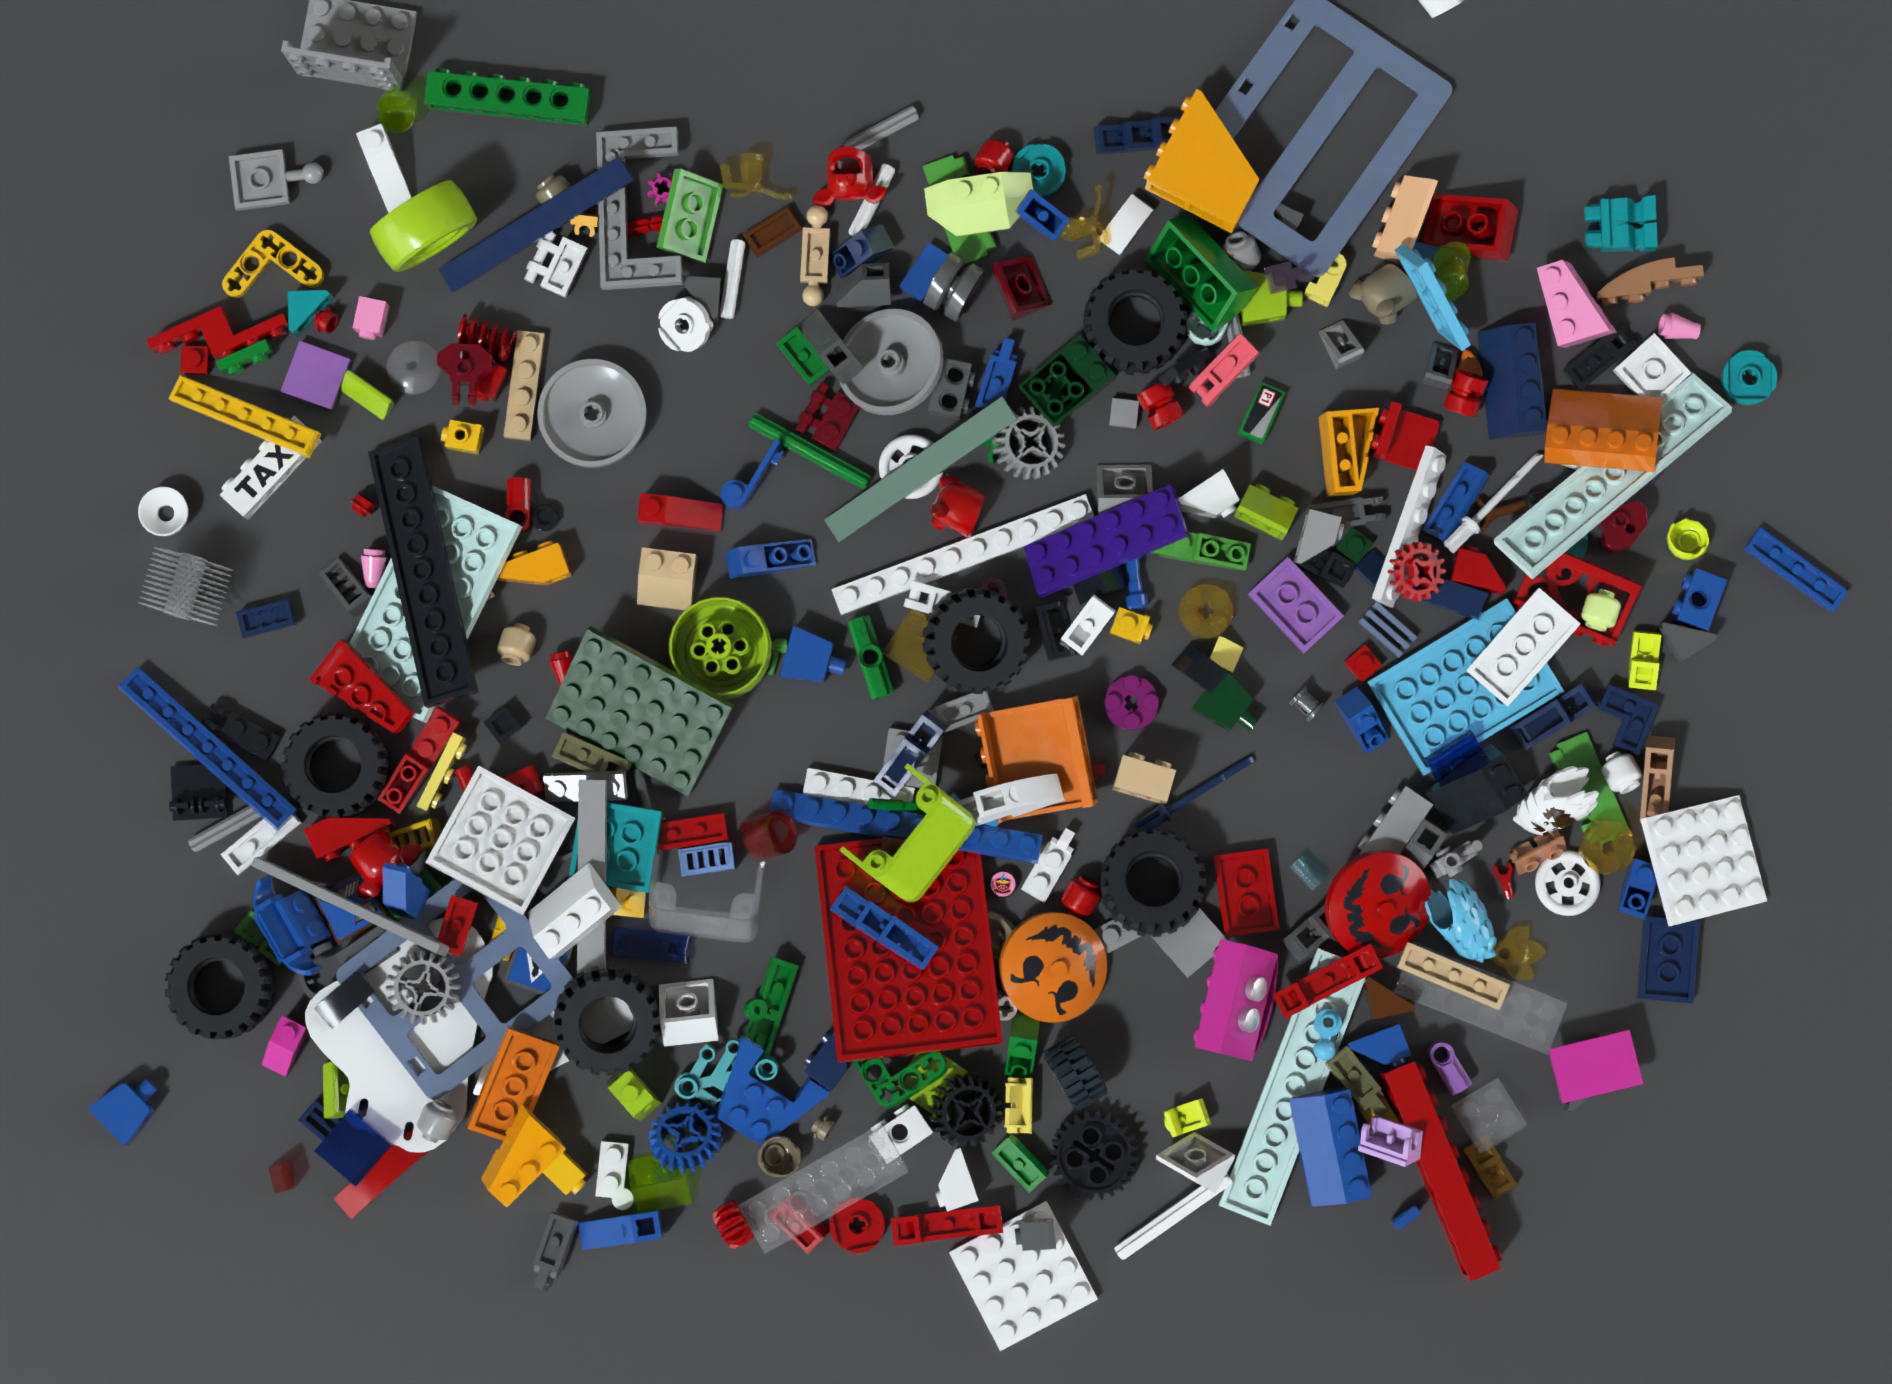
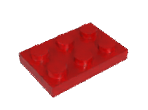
M1268 848L1213 856L1224 936L1233 937L1279 930Z

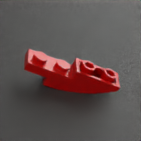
M440 706L436 707L410 751L404 755L379 795L378 800L401 814L441 758L452 733H455L462 721Z

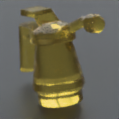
M741 154L739 164L742 183L733 182L730 164H720L724 189L746 190L743 194L730 193V197L745 198L750 193L762 192L776 199H783V201L791 199L789 193L776 194L762 188L760 181L765 164L762 154Z
M1100 184L1095 185L1094 188L1095 192H1097L1094 215H1091L1090 218L1068 217L1070 220L1061 232L1063 240L1071 242L1093 236L1094 244L1076 251L1078 261L1102 252L1100 230L1103 232L1104 245H1109L1107 230L1101 226L1098 218L1102 200L1101 191H1103Z

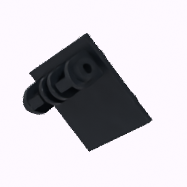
M203 764L170 766L172 801H169V810L173 812V821L228 817L226 785Z

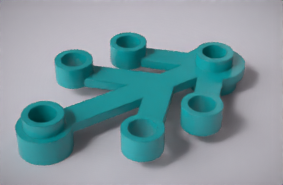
M729 1039L725 1047L726 1051L713 1073L700 1077L707 1063L713 1061L717 1054L716 1048L713 1045H703L699 1051V1058L692 1070L682 1073L677 1077L674 1084L677 1095L686 1100L698 1098L712 1106L715 1112H717V1102L721 1100L722 1096L716 1097L704 1088L714 1086L724 1091L726 1082L728 1083L731 1070L727 1071L737 1054V1051L731 1050L729 1045L731 1043L738 1045L739 1039ZM703 1050H711L713 1056L706 1057L703 1054ZM770 1056L762 1057L757 1064H754L749 1073L753 1076H758L762 1080H771L778 1072V1062ZM770 1063L773 1069L767 1071L763 1068V1064ZM690 1081L693 1084V1088H685L684 1082Z

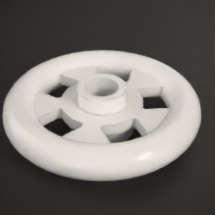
M915 434L903 435L893 439L884 448L879 459L881 480L917 456L915 453H910L912 445L919 446L924 451L934 443L923 436ZM897 450H900L904 455L896 463L891 457ZM943 472L905 499L921 498L932 492L939 484V479Z
M1565 850L1559 858L1555 860L1547 858L1541 863L1536 873L1535 887L1540 901L1550 911L1559 915L1574 916L1585 912L1595 903L1600 893L1601 879L1597 867L1587 856L1576 851ZM1561 862L1565 870L1555 875L1551 868ZM1576 863L1585 869L1581 876L1572 870ZM1566 878H1571L1573 880V886L1571 888H1567L1564 886V880ZM1554 881L1557 893L1549 895L1546 883ZM1582 882L1590 885L1586 896L1579 894ZM1562 896H1573V905L1562 904Z

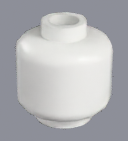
M1615 752L1606 757V763L1603 765L1601 772L1612 791L1626 794L1640 785L1639 781L1642 778V772L1631 754L1621 755L1620 752Z

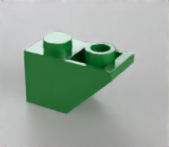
M1016 1014L1012 1018L1005 1075L1032 1078L1039 1020L1022 1014Z

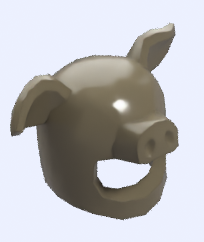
M1387 264L1366 277L1364 282L1356 281L1348 291L1351 298L1362 300L1366 309L1371 314L1377 316L1380 323L1384 325L1396 322L1397 312L1418 299L1412 281L1401 269L1393 264Z

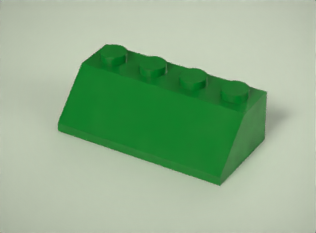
M1190 215L1169 219L1145 258L1147 263L1158 274L1161 273L1167 277L1166 281L1169 284L1173 283L1178 288L1179 296L1183 297L1184 302L1212 332H1217L1241 312L1258 289V286Z

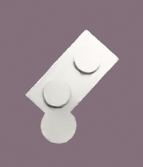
M601 1141L595 1196L612 1198V1203L617 1209L626 1210L634 1202L633 1193L629 1189L624 1188L629 1144Z

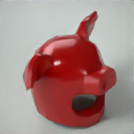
M839 147L828 154V188L816 192L812 204L827 206L831 205L836 199L846 202L865 199L868 203L876 204L885 197L887 187L873 186V165L870 154L855 147ZM854 158L857 159L858 162H844L839 161V159Z
M941 476L939 479L941 490L930 507V513L934 516L931 519V523L939 531L949 527L959 534L970 538L974 532L975 523L981 511L985 495L971 486L959 482L960 479L955 476Z
M382 830L368 836L353 850L349 857L354 867L365 879L359 886V897L367 900L377 897L383 887L384 863L396 865L397 862L410 866L423 851L422 847L418 844L410 843L400 848Z

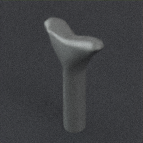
M640 769L633 770L640 806L656 810L651 804L644 772ZM662 815L661 822H664L666 818Z

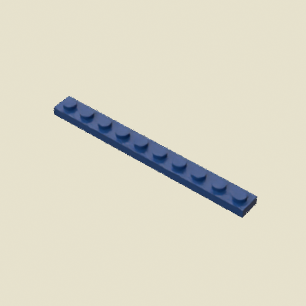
M774 789L769 810V818L877 837L884 836L907 839L925 816L905 811L869 809L868 805L776 789ZM978 825L975 826V829L959 848V851L1038 864L1043 835Z

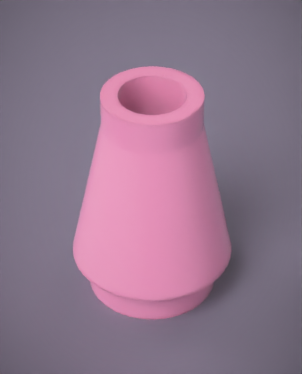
M1672 312L1662 314L1658 324V334L1663 335L1665 339H1698L1701 330L1699 323H1694Z
M364 548V553L361 555L364 587L377 588L388 559L385 556L386 550Z

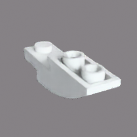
M1056 773L989 787L973 792L974 796L957 802L974 815L976 826L1008 815L1016 817L1064 801L1065 797L1059 776Z

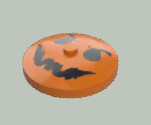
M1060 912L1037 914L1020 923L1006 939L999 959V978L1005 995L1009 997L1013 1005L1021 1013L1042 1022H1064L1084 1013L1099 997L1107 975V957L1099 936L1081 919Z

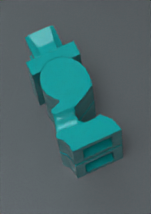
M1655 195L1643 197L1639 202H1634L1630 198L1600 199L1598 204L1584 207L1585 222L1599 221V230L1585 232V247L1600 248V252H1633L1634 250L1655 252L1658 247L1657 222H1655ZM1632 224H1638L1642 227L1635 229Z

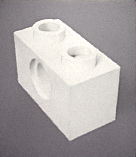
M908 1104L904 1105L894 1112L895 1119L889 1123L884 1119L871 1128L874 1133L869 1137L887 1164L933 1133L916 1105L911 1108ZM896 1124L906 1126L908 1130L907 1137L902 1140L895 1139L892 1135L893 1126Z

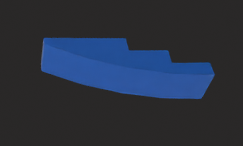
M847 886L829 909L867 936L924 970L939 948L897 917L889 915L871 901L868 902Z

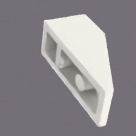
M378 124L360 131L356 135L389 213L412 197L387 132L382 124Z

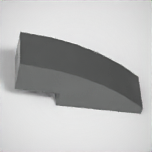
M1325 904L1281 940L1298 961L1308 956L1332 935L1326 921Z

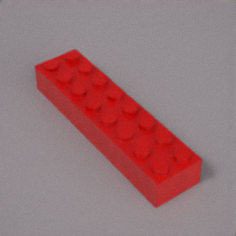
M1407 1061L1404 1064L1378 1073L1396 1117L1399 1120L1398 1122L1423 1131L1420 1159L1416 1161V1165L1463 1278L1471 1282L1500 1270L1499 1262L1503 1261L1498 1247L1490 1243L1488 1236L1492 1235L1486 1219L1480 1218L1477 1210L1481 1209L1480 1203L1475 1193L1472 1194L1467 1188L1466 1184L1470 1183L1469 1177L1464 1167L1461 1168L1457 1164L1456 1158L1459 1157V1153L1454 1142L1447 1140L1445 1132L1449 1130L1443 1116H1437L1434 1109L1435 1106H1438L1432 1090H1427L1423 1081L1427 1080L1422 1065L1416 1064L1415 1061Z

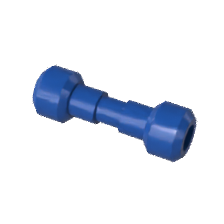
M1142 556L1126 562L1127 572H1129V594L1126 596V606L1130 610L1143 609L1148 606V597L1143 592L1139 573L1141 570L1139 559Z

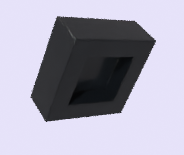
M506 706L483 722L499 744H502L522 729Z

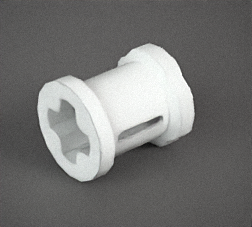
M997 990L1000 1020L1008 1021L1016 1015L1017 1008L1008 996Z

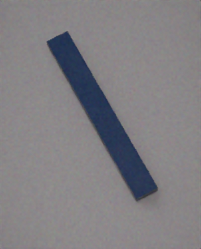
M618 157L438 270L451 292H456L635 180L622 157Z

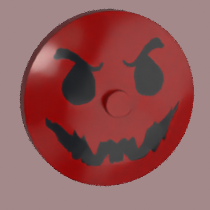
M1373 850L1356 856L1338 871L1329 886L1325 901V916L1330 932L1336 941L1351 953L1368 944H1371L1378 959L1404 950L1407 942L1412 944L1416 940L1429 916L1425 908V901L1429 900L1431 891L1427 878L1419 866L1412 860L1394 851Z

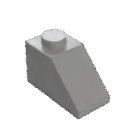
M1308 509L1294 563L1301 564L1334 545L1336 539L1340 540L1344 530V524L1340 523L1342 517Z

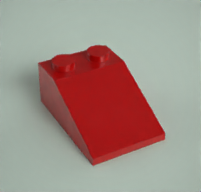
M1433 194L1422 243L1450 249L1456 254L1474 258L1508 261L1518 209L1508 199Z

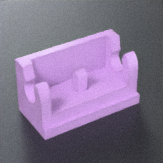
M1375 1115L1371 1118L1370 1125L1363 1124L1358 1151L1406 1167L1420 1159L1423 1131Z

